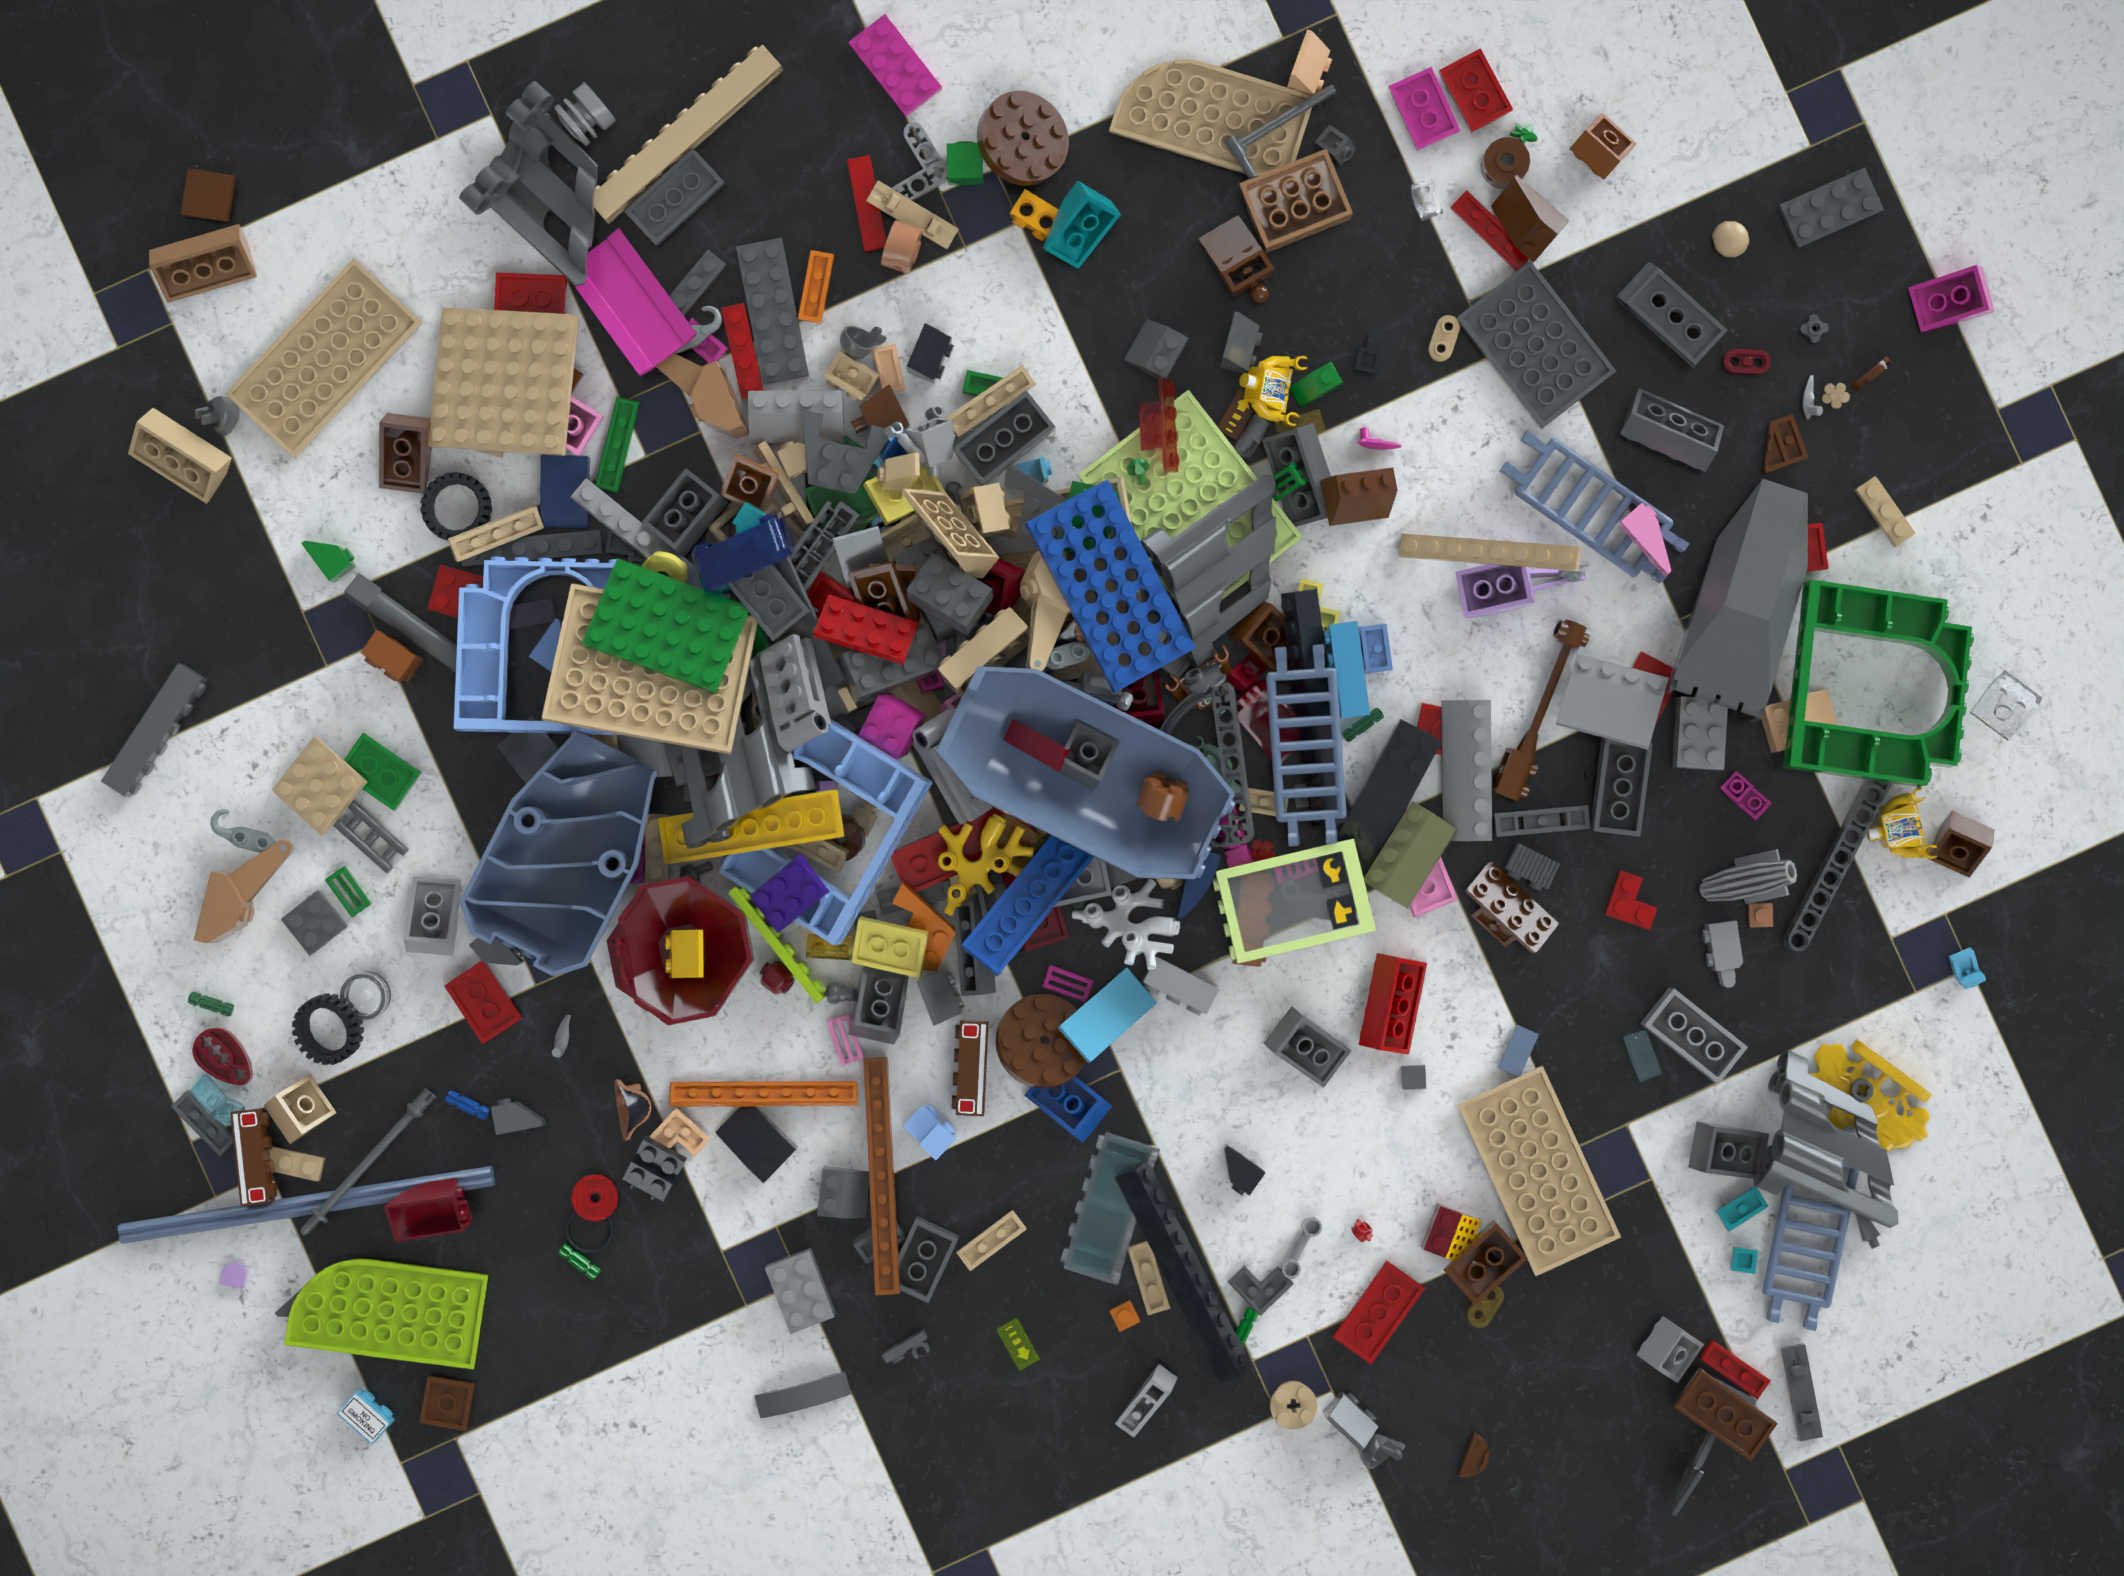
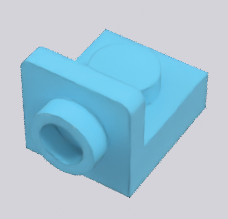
M1043 456L1039 457V459L1016 464L1020 471L1030 475L1040 483L1048 482V475H1052L1049 461L1045 462Z

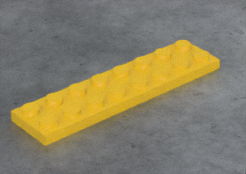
M838 790L786 797L769 807L757 808L740 817L736 824L728 828L730 833L729 839L716 843L709 842L704 846L692 849L686 848L681 824L693 819V813L658 818L665 865L844 837Z

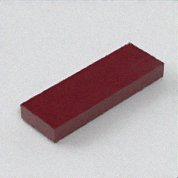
M1012 719L1003 741L1057 771L1061 770L1069 752L1068 748L1015 719Z

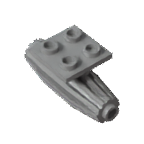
M1778 849L1734 859L1736 867L1728 868L1704 878L1700 885V893L1707 901H1736L1744 899L1745 904L1789 895L1787 886L1796 882V868L1791 860H1780Z

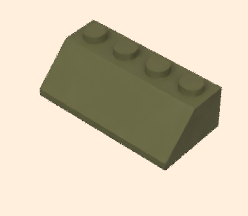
M1412 801L1364 877V882L1408 909L1457 829Z

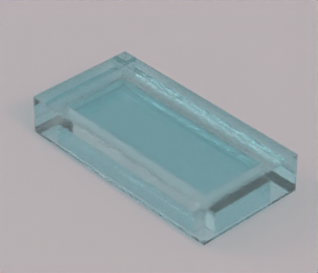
M1645 1029L1623 1037L1639 1082L1662 1074Z

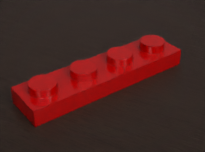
M744 303L721 309L741 399L745 400L748 399V391H764L746 307Z

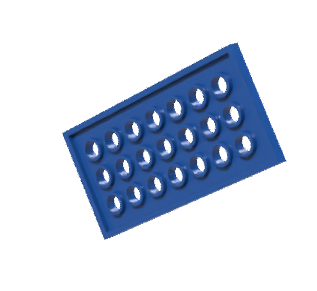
M1108 479L1024 523L1113 693L1195 649L1185 626ZM1094 505L1102 508L1103 515L1101 518L1093 516L1092 508ZM1074 516H1079L1083 521L1080 529H1076L1072 525L1071 521ZM1105 526L1113 529L1114 536L1112 539L1104 537L1103 529ZM1053 527H1059L1062 530L1063 535L1060 540L1052 537L1051 530ZM1085 537L1093 540L1094 547L1092 550L1084 548L1083 539ZM1117 547L1122 548L1125 552V557L1122 561L1117 560L1114 556V550ZM1064 548H1070L1073 551L1074 557L1071 561L1063 558L1062 552ZM1096 558L1104 561L1105 568L1103 571L1095 569L1094 561ZM1076 569L1084 572L1085 578L1083 582H1077L1074 579L1073 574ZM1127 569H1132L1136 573V578L1133 582L1128 581L1125 577ZM1108 579L1113 580L1116 584V589L1113 593L1108 592L1105 588V582ZM1087 590L1095 593L1096 600L1094 603H1088L1085 600ZM1138 590H1143L1147 594V599L1144 603L1139 602L1136 598ZM1119 600L1124 601L1127 605V610L1124 614L1119 613L1116 609V603ZM1099 611L1104 612L1107 616V621L1104 625L1096 621V614ZM1149 611H1154L1158 615V620L1155 624L1150 623L1147 619ZM1129 622H1134L1138 626V631L1135 635L1130 634L1127 630ZM1110 632L1115 633L1118 637V642L1115 646L1107 642V635ZM1160 632H1165L1169 636V641L1166 645H1162L1158 640ZM1140 643H1145L1149 647V652L1146 656H1142L1138 651ZM1120 654H1125L1129 658V663L1126 667H1122L1118 663Z

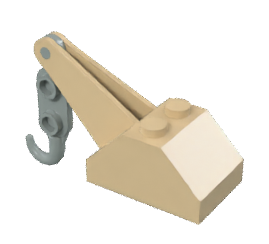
M1063 550V552H1062L1063 558H1064L1065 560H1067L1065 551ZM1038 551L1033 555L1020 582L1021 596L1026 600L1027 605L1031 607L1026 668L1042 671L1045 667H1048L1052 670H1059L1081 663L1092 652L1087 643L1072 642L1053 648L1064 620L1070 618L1072 613Z

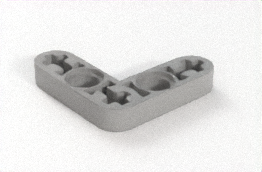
M912 122L905 126L904 138L922 170L892 187L893 190L902 194L906 192L903 187L907 185L912 197L909 198L908 193L904 196L913 202L943 185L948 179L945 163L924 128L917 122ZM910 129L919 130L918 137L920 141L923 142L926 139L927 142L921 143L917 148H914L917 142L914 137H908ZM923 148L932 150L933 155L930 159L924 160L920 157L919 153ZM934 169L943 170V178H932L930 180L932 185L929 186L927 179L923 175L927 173L929 178L934 175ZM918 179L924 182L925 187L922 191L916 192L911 188L914 180Z

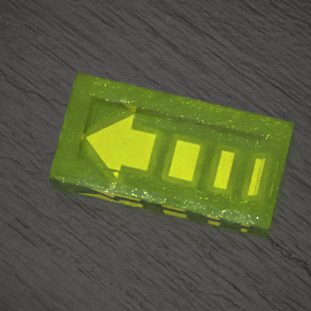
M1017 1318L996 1329L1019 1371L1040 1360L1039 1355Z

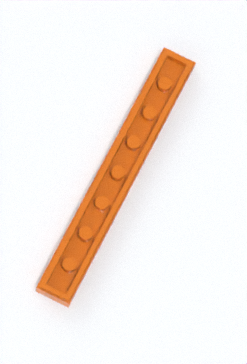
M858 1081L670 1082L669 1106H858Z

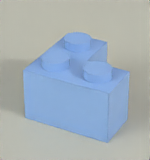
M922 1104L903 1124V1127L920 1142L919 1145L930 1156L937 1160L956 1140L957 1135L954 1134L956 1129L948 1121L943 1123L937 1118L939 1113L931 1105L926 1107Z

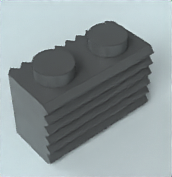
M1515 843L1503 869L1508 870L1507 875L1520 881L1522 877L1529 881L1528 886L1541 891L1542 888H1549L1560 863L1519 843Z

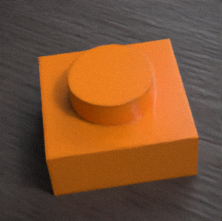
M1131 1300L1109 1310L1119 1332L1141 1322Z

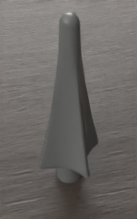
M1855 1213L1862 1240L1868 1241L1871 1249L1880 1246L1877 1237L1881 1234L1871 1220Z

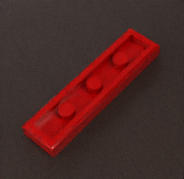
M868 155L847 159L864 251L884 249L886 236L881 210L866 201L876 184L871 157Z
M1467 190L1450 207L1464 223L1515 271H1518L1529 261L1515 247L1501 222Z

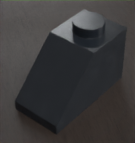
M1225 1144L1224 1153L1228 1176L1233 1184L1231 1188L1242 1196L1244 1193L1250 1196L1266 1172L1231 1146Z

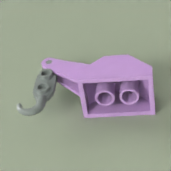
M1580 562L1579 571L1529 570L1528 567L1489 564L1456 571L1464 618L1498 615L1536 603L1534 592L1586 580L1584 567H1588L1589 563ZM1563 577L1562 580L1532 587L1531 579Z

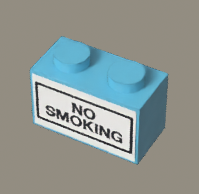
M360 1388L337 1414L372 1445L395 1419L392 1417L393 1413L386 1406L377 1404L374 1401L375 1397L369 1391H363Z

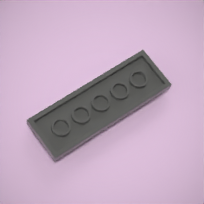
M782 238L736 246L763 385L809 376Z

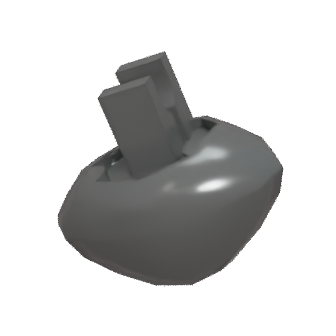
M223 396L214 397L208 402L206 407L195 409V418H202L201 423L203 425L211 423L213 429L221 436L230 434L240 417L237 406L230 399Z

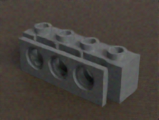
M827 501L789 554L794 565L804 549L807 551L795 568L805 592L836 551L833 538L847 535L860 517L859 513L842 501L839 502L835 509L831 507L833 503ZM833 511L834 515L824 529H821L823 521ZM819 530L821 532L810 549L806 546L811 538Z

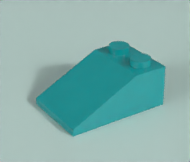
M1077 181L1063 199L1043 248L1079 269L1121 214L1111 200Z

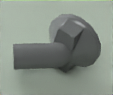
M710 861L696 867L693 864L684 865L680 869V877L691 876L700 882L699 875L713 870V865Z

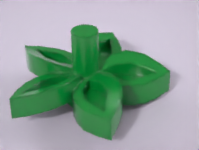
M1516 123V131L1510 132V136L1519 138V141L1523 144L1527 141L1535 142L1538 139L1536 134L1533 133L1534 126L1523 128Z

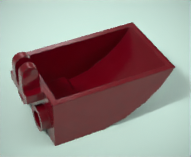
M1262 679L1254 682L1246 693L1237 697L1236 703L1239 724L1272 760L1267 682ZM1278 704L1279 719L1297 717L1287 704ZM1299 727L1279 728L1280 742L1300 741ZM1282 751L1281 761L1283 762L1294 751Z
M456 1177L416 1185L403 1191L384 1206L395 1242L464 1232L465 1227H468L470 1221H472L467 1200H464L463 1187L458 1185Z

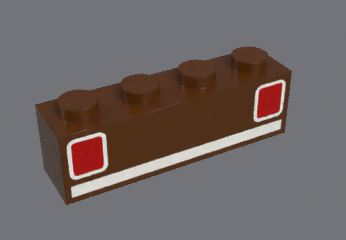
M960 1020V1025L955 1026V1039H959V1048H954V1062L958 1063V1072H953V1086H957V1095H952L951 1109L956 1110V1115L984 1117L989 1021Z
M265 1107L230 1112L240 1206L274 1202L277 1196L276 1183H273L272 1177L275 1165L273 1159H270L272 1140L268 1136L267 1126H269L270 1122L269 1115L265 1112Z

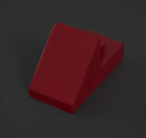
M1249 654L1227 674L1226 679L1241 694H1244L1267 668Z

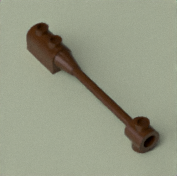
M1567 619L1565 621L1559 620L1556 624L1553 637L1557 638V642L1563 646L1529 730H1527L1516 749H1505L1492 782L1493 793L1516 802L1519 801V798H1526L1529 792V786L1525 785L1528 776L1534 777L1538 769V765L1534 763L1538 731L1571 648L1579 650L1580 646L1585 647L1589 641L1590 635L1585 633L1587 627Z

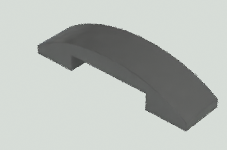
M846 1371L824 1376L822 1379L780 1390L775 1389L754 1396L760 1418H766L827 1403L851 1395Z

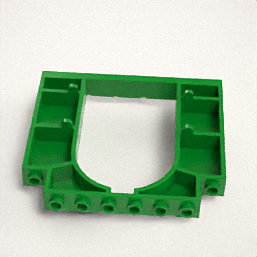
M1812 579L1804 582L1783 768L1923 787L1928 785L1932 777L1930 765L1946 768L1958 766L1962 757V751L1959 749L1960 740L1964 736L1962 720L1967 710V705L1964 703L1965 693L1969 689L1967 673L1972 663V659L1969 656L1970 647H1972L1974 642L1972 626L1945 623L1949 616L1948 599ZM1814 631L1901 643L1925 650L1939 663L1946 678L1948 696L1944 713L1932 728L1919 735H1903L1805 721Z

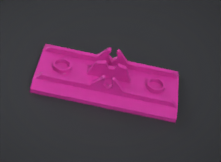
M619 228L607 237L605 241L588 252V272L585 285L575 286V288L639 376L652 370L697 335Z

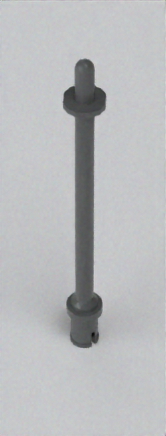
M425 1087L412 1103L409 1102L406 1105L408 1108L404 1116L318 1210L313 1207L310 1209L314 1215L301 1228L303 1235L309 1234L320 1221L325 1224L328 1222L325 1215L412 1119L421 1118L422 1112L436 1098L432 1092Z

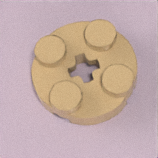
M1287 1381L1278 1386L1272 1394L1270 1410L1273 1418L1280 1426L1287 1429H1300L1313 1421L1317 1411V1400L1308 1386L1298 1381ZM1291 1399H1295L1296 1403H1300V1407H1297L1296 1411L1287 1408V1404L1291 1403Z

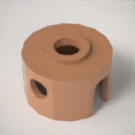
M896 220L888 235L881 265L908 274L918 256L923 229Z

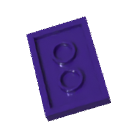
M800 854L754 891L750 897L775 931L779 933L830 891L803 855Z

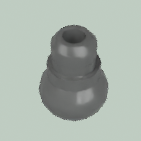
M836 982L829 983L827 987V1002L837 1004L844 1001H854L856 990L853 987H845Z

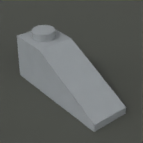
M1158 1364L1115 1424L1132 1437H1135L1171 1393L1178 1377Z

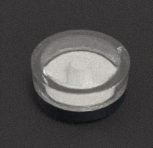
M365 971L351 976L344 982L340 990V998H346V1004L351 1002L354 1005L353 1011L358 1009L360 1014L356 1016L357 1019L370 1020L381 1015L388 1008L391 1000V990L387 981L381 975Z

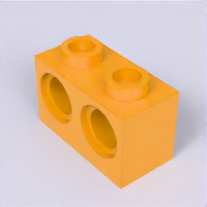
M1024 189L1011 210L1010 217L1013 218L1012 222L1022 229L1026 226L1033 231V236L1044 241V239H1047L1051 227L1045 229L1039 223L1044 218H1048L1054 223L1059 210ZM1024 206H1029L1033 212L1030 216H1023L1020 213V209Z

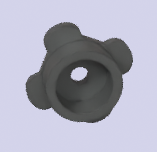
M1816 314L1809 316V321L1800 327L1801 333L1805 334L1814 343L1818 342L1820 336L1829 329L1828 324L1821 322Z

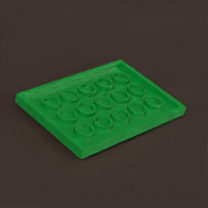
M617 558L583 638L582 646L717 694L750 612L742 603Z

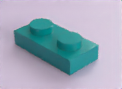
M1753 1186L1715 1210L1727 1231L1730 1232L1769 1206L1757 1187Z

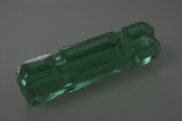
M1375 708L1370 712V715H1365L1351 725V728H1347L1341 734L1347 742H1351L1356 738V735L1359 736L1372 727L1374 722L1377 723L1383 719L1384 715L1379 708Z
M191 992L188 997V1003L191 1005H199L200 1008L215 1013L221 1012V1015L227 1017L233 1014L235 1006L231 1003H223L222 1000L206 995L202 996V994L197 992Z

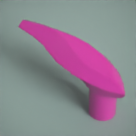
M1368 427L1359 429L1361 439L1357 443L1362 447L1374 450L1401 448V444L1370 438Z

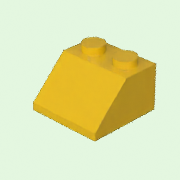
M703 930L669 931V935H665V950H669V959H665V973H669V978L703 977Z

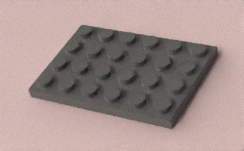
M1531 261L1456 318L1464 331L1541 429L1616 372L1611 363Z

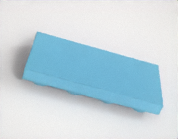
M1125 968L1063 1022L1058 1029L1082 1057L1090 1063L1155 1006L1157 1002L1130 970Z

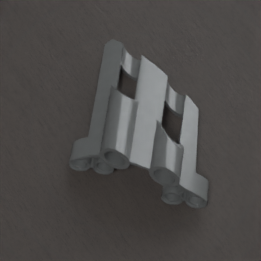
M534 81L524 90L522 98L515 100L506 111V115L513 120L509 131V141L502 154L496 156L489 166L479 172L475 182L468 185L461 192L459 199L476 215H480L491 208L572 284L581 286L585 285L588 272L587 254L589 247H592L595 222L593 201L597 185L598 165L547 113L554 101V97L538 82ZM549 145H553L578 168L575 192L552 172L548 161ZM549 210L571 228L569 252L544 230V218Z
M1264 474L1174 538H1171L1163 529L1157 528L1140 540L1146 554L1152 559L1155 570L1163 577L1168 590L1176 598L1180 610L1179 617L1195 646V649L1185 654L1186 659L1194 668H1199L1214 657L1212 651L1214 649L1213 641L1269 598L1271 586L1269 562L1271 555L1275 551L1276 516L1273 517L1272 498L1275 492L1273 476ZM1253 508V533L1230 548L1227 543L1228 525ZM1250 571V592L1223 612H1220L1221 599L1227 586Z

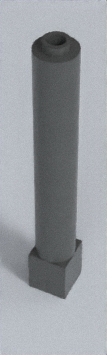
M358 573L344 590L345 597L367 613L371 612L456 673L457 645L384 594L380 587Z

